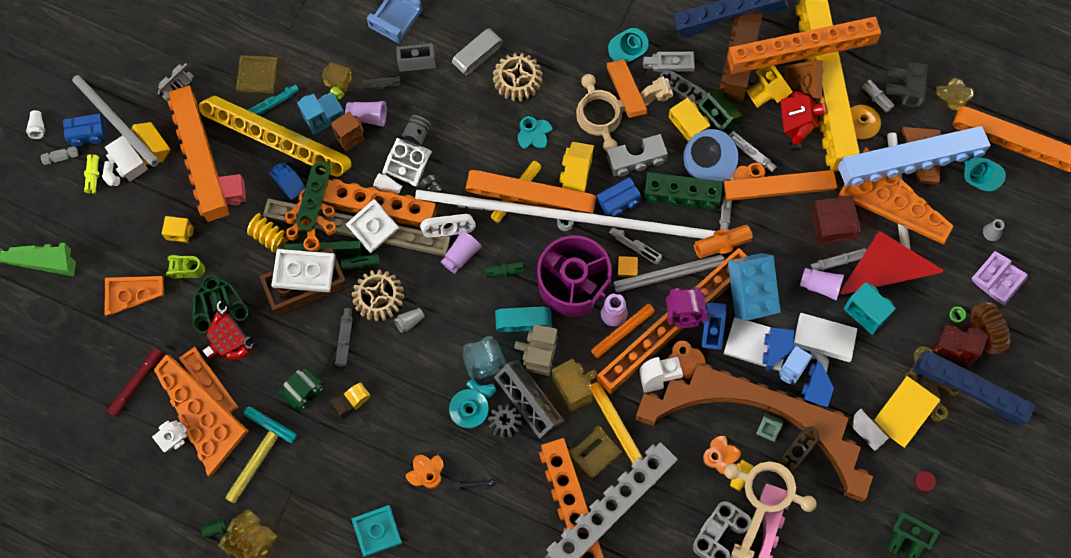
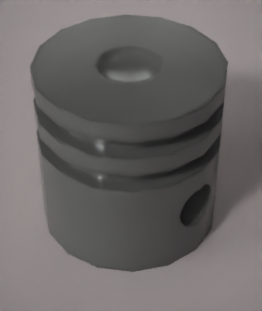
M412 115L402 137L409 142L422 145L431 127V123L421 116Z

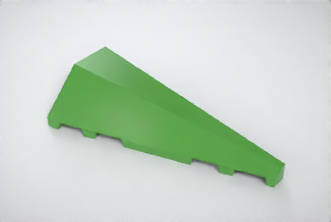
M60 243L59 247H52L50 244H45L44 247H36L34 245L10 247L9 251L5 252L0 249V263L74 276L76 262L70 257L71 249L66 243Z

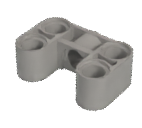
M721 502L713 514L709 516L693 543L694 552L701 558H715V553L717 552L723 553L725 558H730L729 551L717 542L727 527L738 534L746 533L752 521L750 516L729 502ZM722 507L727 508L730 515L728 517L722 516L719 509ZM737 520H745L747 523V527L739 528L737 526ZM705 541L708 549L705 551L700 550L697 543Z

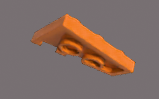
M164 277L105 278V316L107 317L163 297Z

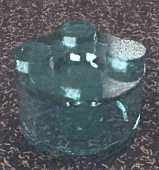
M492 336L484 337L475 344L468 343L463 346L462 359L471 379H474V376H478L479 379L492 376L499 372L501 365L503 367L506 365L499 343Z

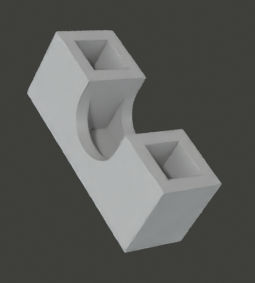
M661 134L643 139L642 148L644 152L640 155H631L625 145L608 149L607 160L613 177L625 176L634 170L642 171L651 165L659 166L667 161L668 153Z

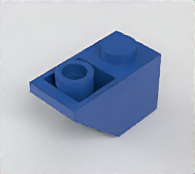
M285 163L276 165L269 173L291 200L306 188L295 171Z
M770 328L768 334L765 333L764 345H767V352L763 353L762 361L763 364H766L765 370L770 371L790 355L793 350L794 330Z
M816 361V364H812L808 375L811 378L809 383L805 382L801 394H804L805 400L828 407L834 388L822 363Z

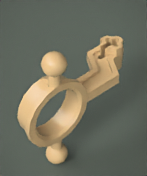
M586 74L582 77L581 83L587 88L588 94L578 104L576 110L577 121L580 127L587 133L596 136L603 135L605 140L603 149L607 152L608 149L618 147L617 142L611 138L610 133L620 125L622 112H626L622 101L617 100L610 92L595 90V77L591 74ZM664 77L653 81L652 85L647 86L640 93L645 106H648L656 98L658 101H666L673 97L668 78ZM594 99L608 101L615 109V117L605 125L593 124L584 115L583 109L585 105Z
M733 463L726 465L724 468V474L727 478H739L745 481L746 496L751 504L757 508L741 546L735 544L730 558H753L755 552L749 549L755 539L765 512L782 511L792 501L800 504L801 508L807 512H811L816 508L817 503L812 496L802 497L795 494L796 484L793 475L786 467L779 463H760L752 468L749 474L740 471L739 467ZM764 471H772L782 476L787 485L785 499L776 505H766L757 500L752 490L753 479L756 475Z

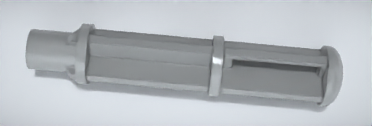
M735 131L728 135L737 147L771 172L776 169L777 166L771 163V159L760 153L752 144H749L736 134Z
M726 177L724 180L730 181L735 179L732 177ZM725 193L722 197L721 220H719L720 230L728 229V226L731 224L730 214L733 200L726 201Z
M612 227L609 233L615 236L616 240L633 249L638 254L644 251L656 259L655 262L652 261L655 264L661 262V254L658 257L654 256L644 249L645 247L651 249L650 247L638 240L632 242L624 237L623 230Z
M862 248L861 250L819 260L817 263L810 264L811 270L824 271L831 267L848 264L849 262L860 260L867 249Z

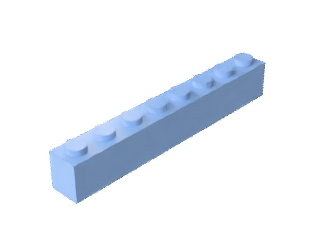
M980 126L844 157L839 163L838 168L845 186H858L866 181L876 182L883 177L893 178L901 173L910 174L922 168L927 170L939 164L940 166H945L952 161L962 162L970 157H981L985 155V152L990 147V143L983 127Z

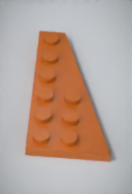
M865 148L863 153L870 151L867 148ZM898 176L893 178L883 177L876 182L866 181L858 186H845L844 184L839 193V197L943 245L953 229L951 223L937 211H934L922 197L920 198L915 194L914 190Z
M165 355L154 370L164 390L167 391L172 406L176 408L179 414L178 418L185 426L186 434L190 442L194 444L198 452L197 455L206 468L207 475L212 476L247 434L248 430L170 355Z

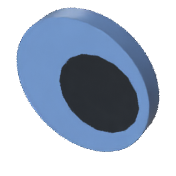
M715 129L704 130L695 134L688 141L684 150V164L688 173L693 178L725 181L724 179L730 177L737 167L738 150L734 141L726 133Z

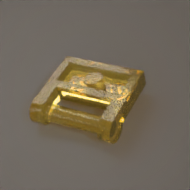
M600 426L595 427L593 433L578 446L572 447L568 451L591 479L622 452ZM600 437L603 442L586 457L582 458L580 453Z

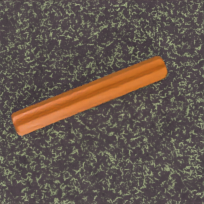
M650 304L644 306L591 350L592 354L596 358L601 357L654 313V308Z

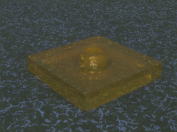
M240 56L237 91L274 93L277 57Z

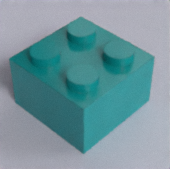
M865 282L850 297L843 309L873 335L888 320L896 308L888 298H883L878 293L875 286Z

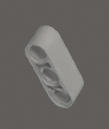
M488 28L457 53L452 63L464 75H468L502 46L503 40Z

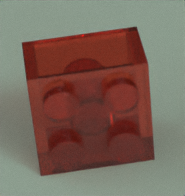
M853 195L815 200L812 213L819 244L856 239L861 230Z

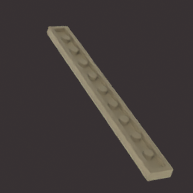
M268 199L263 217L287 223L285 214L291 211L297 204ZM320 210L319 216L335 224L336 234L357 238L346 225L354 216L335 213L333 218L327 219L324 217L323 211ZM316 223L315 229L325 231L323 227ZM398 226L399 229L383 242L384 244L444 256L448 252L451 238L450 236L428 238L423 235L421 230Z

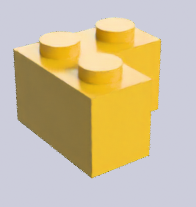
M572 142L570 148H566L562 166H565V172H561L560 183H563L562 188L585 193L594 145Z

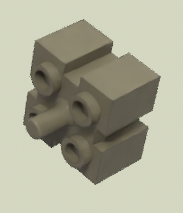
M534 324L533 330H529L528 344L516 341L515 349L524 351L523 365L527 366V372L550 376L558 340L557 329Z

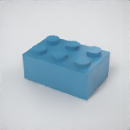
M760 253L729 260L728 267L735 318L747 321L781 313L774 256Z

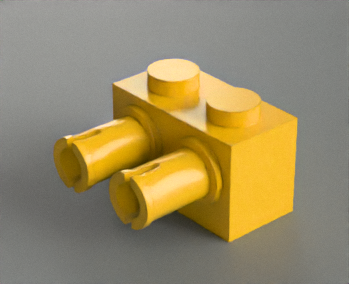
M774 65L759 68L755 71L760 78L759 82L746 90L757 108L771 98L775 99L778 103L781 99L787 98L793 93Z

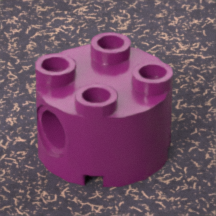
M693 287L690 290H670V295L666 298L668 323L671 326L675 323V327L690 328L698 326V322L701 320L702 323L706 322L708 317L705 295L701 292V288Z

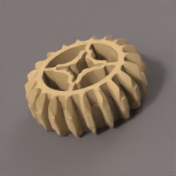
M514 52L513 57L507 54L506 60L501 58L500 64H496L497 70L493 71V82L496 83L495 88L496 90L499 89V94H505L506 99L510 96L513 101L516 98L522 101L524 96L526 99H529V94L534 96L535 90L540 89L539 84L542 83L540 65H536V60H531L529 55L524 58L523 53L517 56ZM522 68L527 69L531 74L525 72ZM504 80H507V82L512 83L513 87L508 85Z
M378 270L376 275L373 271H370L371 276L369 277L367 274H364V280L358 279L357 281L360 285H354L356 291L352 292V296L355 298L353 299V304L357 305L355 307L356 310L361 311V316L367 315L368 320H371L373 316L375 321H378L380 316H382L383 320H386L385 315L387 314L393 317L392 311L398 312L397 306L403 305L401 299H404V294H402L404 289L400 286V280H395V275L389 277L388 271L383 275L381 270ZM378 283L375 287H369L373 284ZM386 284L393 289V297L385 292ZM364 294L371 298L370 307L363 302ZM381 304H387L386 306L379 308Z

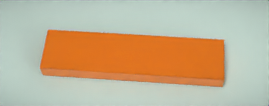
M625 60L607 63L608 72L628 117L647 114L646 106Z
M196 347L179 357L190 375L230 414L239 408Z

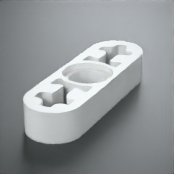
M461 214L425 219L422 221L420 228L425 237L431 238L460 234L461 230L469 233L474 230L476 224L471 215ZM453 223L450 228H443L445 224Z

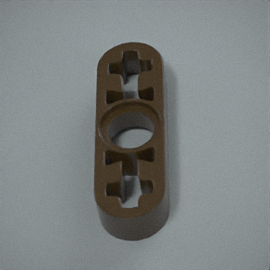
M812 426L804 428L778 463L786 464L790 458L797 461V464L793 461L789 465L792 474L819 440V431ZM806 431H813L815 440L810 439L806 445L798 442L799 439L802 442L806 439ZM794 446L803 448L804 453L801 457L793 455L792 449Z

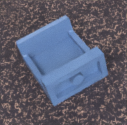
M384 0L374 15L370 13L367 17L368 26L399 44L421 13L420 0Z

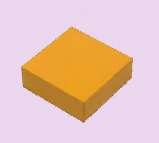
M619 256L618 277L637 276L638 257Z

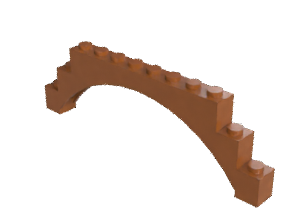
M703 363L701 365L697 364L690 385H687L682 379L670 380L663 400L653 393L643 395L635 420L652 426L655 425L657 420L686 407L712 402H732L768 410L788 420L801 430L808 426L815 427L820 434L816 444L822 449L835 468L845 490L843 495L860 502L867 498L873 476L868 475L869 472L863 469L854 470L861 447L857 446L856 442L852 440H842L848 417H845L842 412L825 410V407L822 405H811L806 403V400L803 398L789 397L783 391L776 390L775 392L769 390V387L764 384L755 385L750 383V380L747 378L733 377L727 371L720 370L719 372L713 370L712 366ZM813 431L805 432L811 439L815 440Z

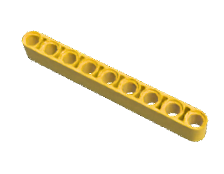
M211 96L199 104V111L203 116L311 166L317 162H325L329 165L331 175L340 176L351 168V160L346 155L217 96ZM322 167L319 168L320 170L326 172V169Z

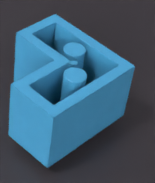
M333 93L322 96L320 100H317L314 94L307 95L297 102L302 116L313 135L328 128L333 121L345 114Z

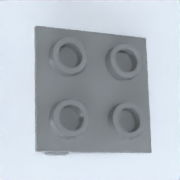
M186 63L183 66L179 64L172 71V76L169 79L165 77L159 83L158 94L163 93L162 97L167 102L170 100L168 92L178 89L173 84L174 82L180 88H183L194 77L189 71L187 73L184 72L187 66Z

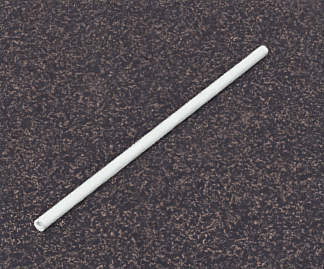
M416 190L415 199L701 239L714 236L715 232L712 230Z

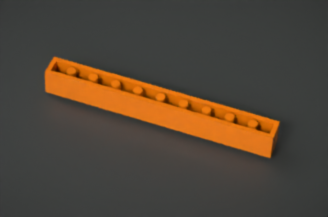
M740 248L696 286L701 288V292L705 295V306L706 303H712L731 286L728 261L747 257ZM668 312L597 375V381L610 395L684 329L675 327V323L672 326L668 323Z

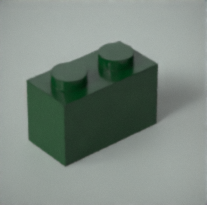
M720 90L708 92L697 105L722 132L732 129L743 117Z

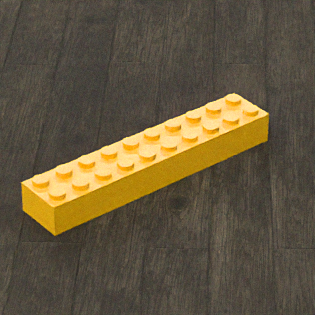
M798 0L795 10L796 15L800 17V32L833 26L828 0ZM838 52L805 59L806 62L814 60L823 61L822 99L816 98L817 104L825 103L827 108L826 114L819 115V130L823 132L824 136L822 138V145L827 151L825 157L826 165L830 166V170H834V172L840 171L838 165L844 157L860 154Z

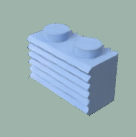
M794 347L779 372L781 379L788 384H796L812 355L799 347Z

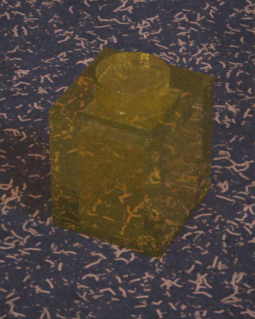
M329 62L328 67H325L322 72V78L326 86L332 88L339 87L341 91L346 92L352 79V74L349 68Z

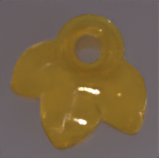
M958 78L951 79L948 86L938 85L936 87L938 96L947 101L948 106L953 110H958L960 107L965 106L966 101L971 100L974 96L973 88H965L964 83Z

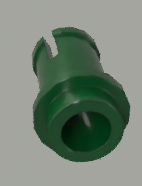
M218 519L217 522L201 527L204 539L220 533L225 534L228 531V524L225 519Z

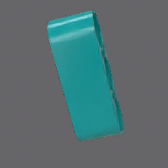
M550 307L507 308L495 311L496 331L498 332L533 330L534 324L552 328Z

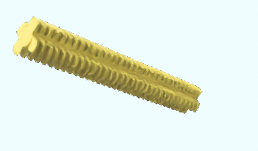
M269 430L265 436L266 439L262 441V445H259V449L255 451L256 453L251 457L252 460L248 462V466H245V470L241 472L242 474L237 479L238 481L234 483V487H231V492L229 491L228 496H226L227 500L236 503L235 500L242 494L243 487L246 488V483L253 477L251 474L254 475V470L257 471V466L264 460V455L267 456L269 447L272 448V443H275V439L279 436Z

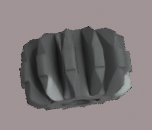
M508 404L505 406V410H502V406L499 405V412L492 410L491 412L494 416L488 417V420L492 422L489 428L495 429L494 435H498L501 432V438L505 437V433H508L509 438H511V431L518 433L519 430L516 426H522V422L518 421L521 418V414H515L517 411L515 407L509 411L510 407ZM503 418H508L507 425H502L500 420L504 421Z

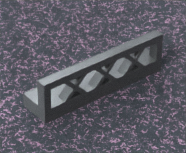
M519 360L507 363L494 376L539 439L543 438L552 428L560 426L564 422V419ZM505 373L510 377V384L506 383L502 378ZM515 388L521 391L522 399L516 397ZM527 404L532 406L533 415L529 414L526 410ZM538 419L542 420L547 426L543 431L538 426Z

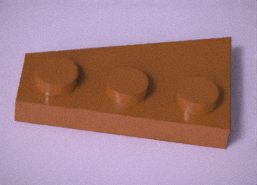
M814 60L784 66V80L789 87L800 90L802 93L810 94L814 98L822 99L823 61Z
M909 127L901 129L907 143L940 136V130ZM940 164L927 170H923V168L916 170L918 182L938 185Z

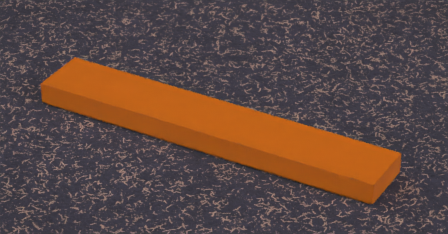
M834 170L724 181L723 188L726 201L836 190L837 184Z

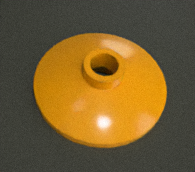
M856 105L850 108L856 139L866 140L874 137L881 127L879 114L873 108L866 105ZM860 118H865L867 121L863 122Z

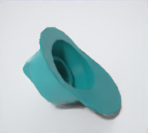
M630 28L618 34L608 45L610 57L614 61L624 59L627 63L641 56L647 51L649 46L647 34L638 28Z
M974 157L969 161H965L964 177L969 184L984 191H994L1004 183L1006 173L999 164L983 157Z

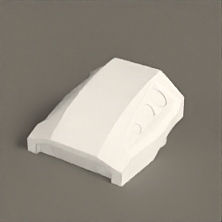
M397 138L388 155L382 173L417 187L432 151Z

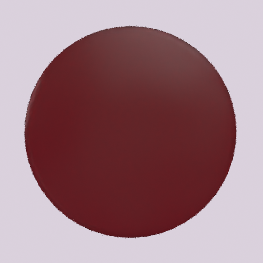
M927 471L920 472L914 479L915 487L921 492L931 491L936 484L934 475Z

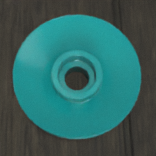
M472 389L458 392L452 398L449 405L452 420L463 428L479 426L485 421L489 411L488 402L483 394ZM468 407L473 408V412L467 413L466 409Z

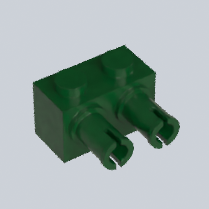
M901 511L892 527L895 534L886 549L892 552L896 545L893 553L899 555L905 540L911 539L913 545L905 558H912L913 555H915L914 558H920L925 549L931 550L940 531Z

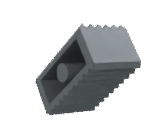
M432 43L396 47L397 63L400 72L436 68Z

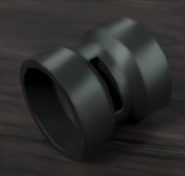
M435 174L427 176L420 182L423 190L445 193V189L442 185H439V179Z

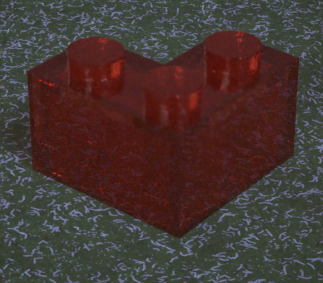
M945 325L940 332L934 351L971 366L981 356L989 335L975 327H969L966 332H962L956 326Z

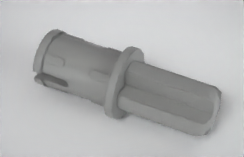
M868 80V84L865 83L862 89L885 112L891 111L894 104L884 95L883 90L880 91L871 80Z

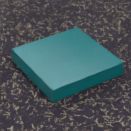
M390 505L351 518L363 557L402 544Z

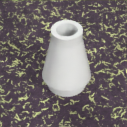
M36 110L30 112L26 129L28 136L32 139H40L45 134L41 112Z
M380 173L373 184V187L381 192L392 191L399 195L402 188L401 185L386 174L382 175Z

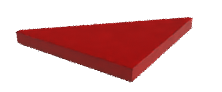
M878 231L839 294L844 295L856 292L865 282L869 285L880 287L941 274L944 270Z

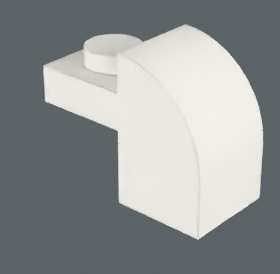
M659 357L653 358L640 367V379L644 393L663 389V381L683 377L678 357L659 360Z

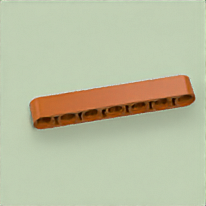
M959 107L953 122L954 128L962 131L982 126L989 142L1071 172L1070 145L972 108Z
M477 170L469 171L465 188L466 191L474 194L533 206L594 214L596 196L593 194Z

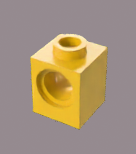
M165 216L162 235L166 240L189 243V238L193 235V226L186 218Z

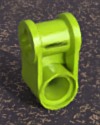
M168 256L169 269L166 272L167 277L176 279L200 278L205 273L204 264L195 256ZM198 264L196 269L191 270L193 265Z

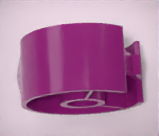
M583 236L562 237L547 246L538 259L537 267L538 288L546 305L556 313L568 317H581L592 313L594 305L600 298L605 300L606 295L604 292L607 288H610L612 269L607 253L597 242ZM567 251H581L592 255L597 260L586 264L579 258L567 259L559 254ZM544 268L561 280L563 290L571 294L570 303L555 298L547 291L541 279ZM605 270L607 280L594 298L581 303H573L574 295H578L584 290L591 295L595 291L597 285L590 281L588 277ZM572 273L579 274L581 278L572 280L567 276Z

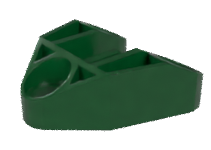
M214 276L206 278L193 296V326L202 336L207 335L208 329L200 331V324L208 322L210 327L212 322L208 298H210L214 313L218 310L217 304L219 301H222L221 294H223L226 305H232L230 314L237 323L244 324L251 317L250 311L231 284ZM215 281L218 283L214 288L208 289L210 282ZM239 310L246 311V316L243 319L236 318V313Z

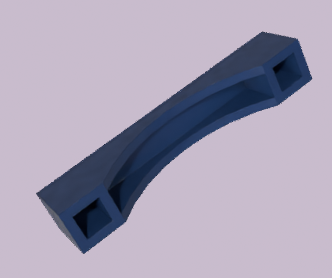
M720 0L675 13L676 29L685 38L702 33L710 26L733 17L757 13H773L788 9L789 5L788 0Z
M928 350L919 355L912 372L930 381L949 386L981 401L1001 417L1018 426L1029 422L1036 406Z

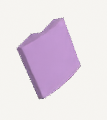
M995 251L972 277V281L992 298L1005 305L1025 282L1028 274L1011 265V260Z

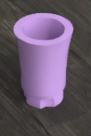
M385 101L348 102L346 104L345 114L350 111L353 117L357 115L361 123L382 127L385 125L387 115Z
M461 230L454 244L444 255L445 257L441 263L455 274L482 246L471 235Z
M805 268L800 286L837 301L844 275Z
M613 293L605 300L604 306L601 309V318L609 326H619L626 321L628 312L624 298Z

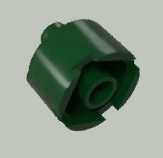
M307 365L303 366L305 368L304 371H296L284 383V391L279 390V394L295 410L299 408L304 410L310 404L309 399L313 395L318 396L324 390L322 386L324 381Z

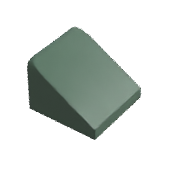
M765 413L756 434L775 442L783 420Z

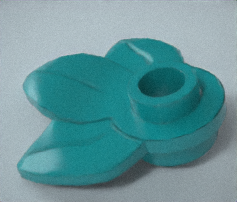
M530 116L523 118L520 122L521 131L518 134L520 146L526 149L532 144L537 148H545L547 144L545 134L552 130V126L545 120H536ZM530 124L532 128H526V125Z

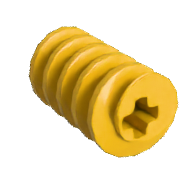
M260 213L255 215L248 225V235L253 236L257 241L259 240L262 245H265L274 253H277V249H283L284 244L289 240L287 235L284 237L285 231L281 230L278 233V226L272 228V222L266 224L267 218L261 219L262 215Z

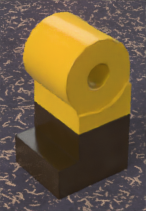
M358 383L330 402L342 419H344L362 406L371 395L362 383Z

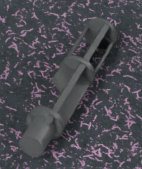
M344 308V315L341 317L335 365L338 367H345L347 365L353 321L351 317L352 309Z

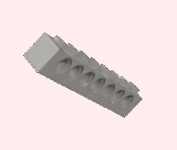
M661 442L657 446L653 444L645 452L647 456L643 460L638 458L632 464L633 470L629 474L625 471L617 479L620 483L615 488L611 485L603 493L606 496L601 501L597 499L589 507L591 511L587 515L583 513L575 521L577 525L573 529L569 527L562 533L561 537L563 539L558 544L554 541L546 549L549 553L545 558H580L678 459ZM648 461H653L657 469H651L648 466ZM634 475H640L643 478V483H637L634 480ZM620 489H627L629 497L622 496ZM607 502H611L615 505L614 511H610L606 508ZM593 516H598L601 519L600 525H595L592 522ZM577 531H585L587 539H580ZM563 545H571L573 553H565Z

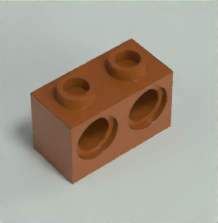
M350 111L331 123L336 139L346 152L365 140L363 136L365 131L361 126L360 119L357 115L353 117Z

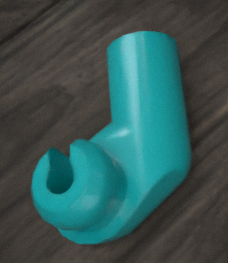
M471 379L466 384L469 389L480 392L485 398L491 397L496 392L494 385L480 386L474 379Z

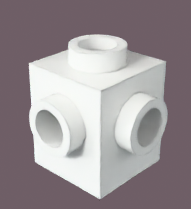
M177 420L173 422L166 421L159 427L160 431L153 436V439L165 453L173 448L176 450L185 443L184 439L188 437L186 434L187 430Z

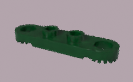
M317 162L311 168L296 218V224L300 231L309 232L316 226L331 175L330 167L325 162ZM321 167L326 169L325 174H316L317 169ZM309 218L311 220L310 225H301L303 219Z

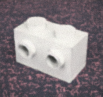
M123 135L105 147L108 151L106 156L112 164L116 163L118 165V168H116L117 172L122 178L126 176L129 182L148 170Z

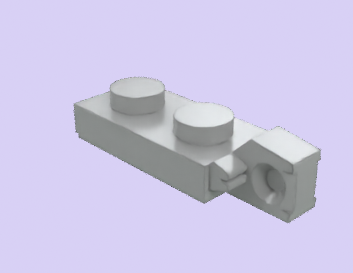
M657 52L652 57H644L643 68L653 69V71L657 72L665 70L673 72L694 71V52Z

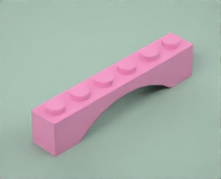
M765 484L759 501L766 505L779 504L785 499L787 491ZM784 509L779 512L764 513L762 519L763 542L757 558H773L770 552L772 547L776 548L779 539L776 533L778 528L781 529L785 517H782Z

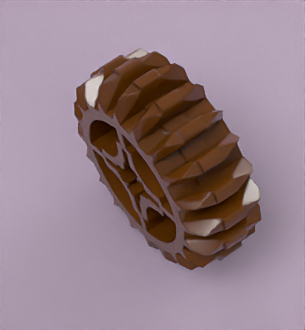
M983 302L974 306L970 315L972 318L971 323L980 346L983 347L985 352L992 355L1007 350L1011 340L1009 328L1007 327L1004 315L1001 314V310L992 302Z

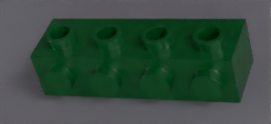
M647 172L644 200H648L650 203L665 202L671 206L681 204L688 208H695L697 206L704 207L706 210L719 209L723 181Z

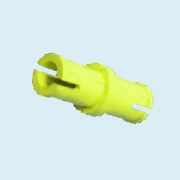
M91 155L87 156V167L84 171V176L86 177L84 192L91 193V190L92 193H96L97 178L99 177V156L93 155V158H91Z

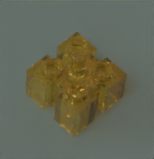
M573 359L552 369V379L571 413L592 402V390L594 389L590 380L597 377L595 370L583 375L584 371L580 363H575Z
M248 509L232 520L227 529L229 532L223 536L218 546L229 556L233 554L236 558H265L268 553L267 549L272 546L277 536L267 526H260V519Z

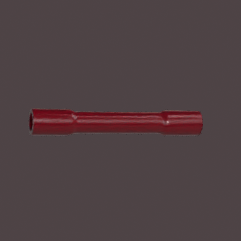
M156 348L152 349L127 386L106 410L114 417L118 416L128 399L163 356L162 352Z

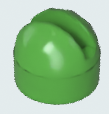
M961 307L952 308L950 319L955 323L964 321L966 317L965 310ZM955 311H957L959 317L961 318L960 320H958L955 316Z

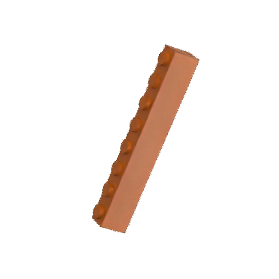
M190 85L168 92L170 96L168 104L171 111L174 110L172 119L179 128L176 129L179 140L183 142V144H180L183 155L187 156V159H184L187 169L191 170L189 179L196 188L193 190L196 200L200 202V205H197L201 216H205L208 222L230 215L195 95Z

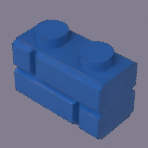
M101 114L63 120L64 138L69 145L79 147L83 143L97 144L101 140L107 139L106 123Z
M627 178L598 194L596 201L605 216L618 217L628 207L633 209L638 206L641 194L631 178Z
M709 302L706 303L708 319L704 322L702 347L722 349L726 305Z

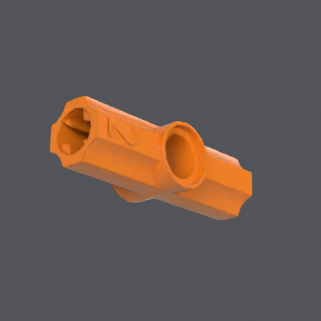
M748 225L731 230H718L714 232V236L696 241L694 250L699 258L715 253H729L733 250V247L750 242L753 238L752 231Z

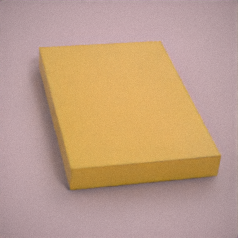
M906 376L874 420L890 438L905 448L939 403L940 399Z

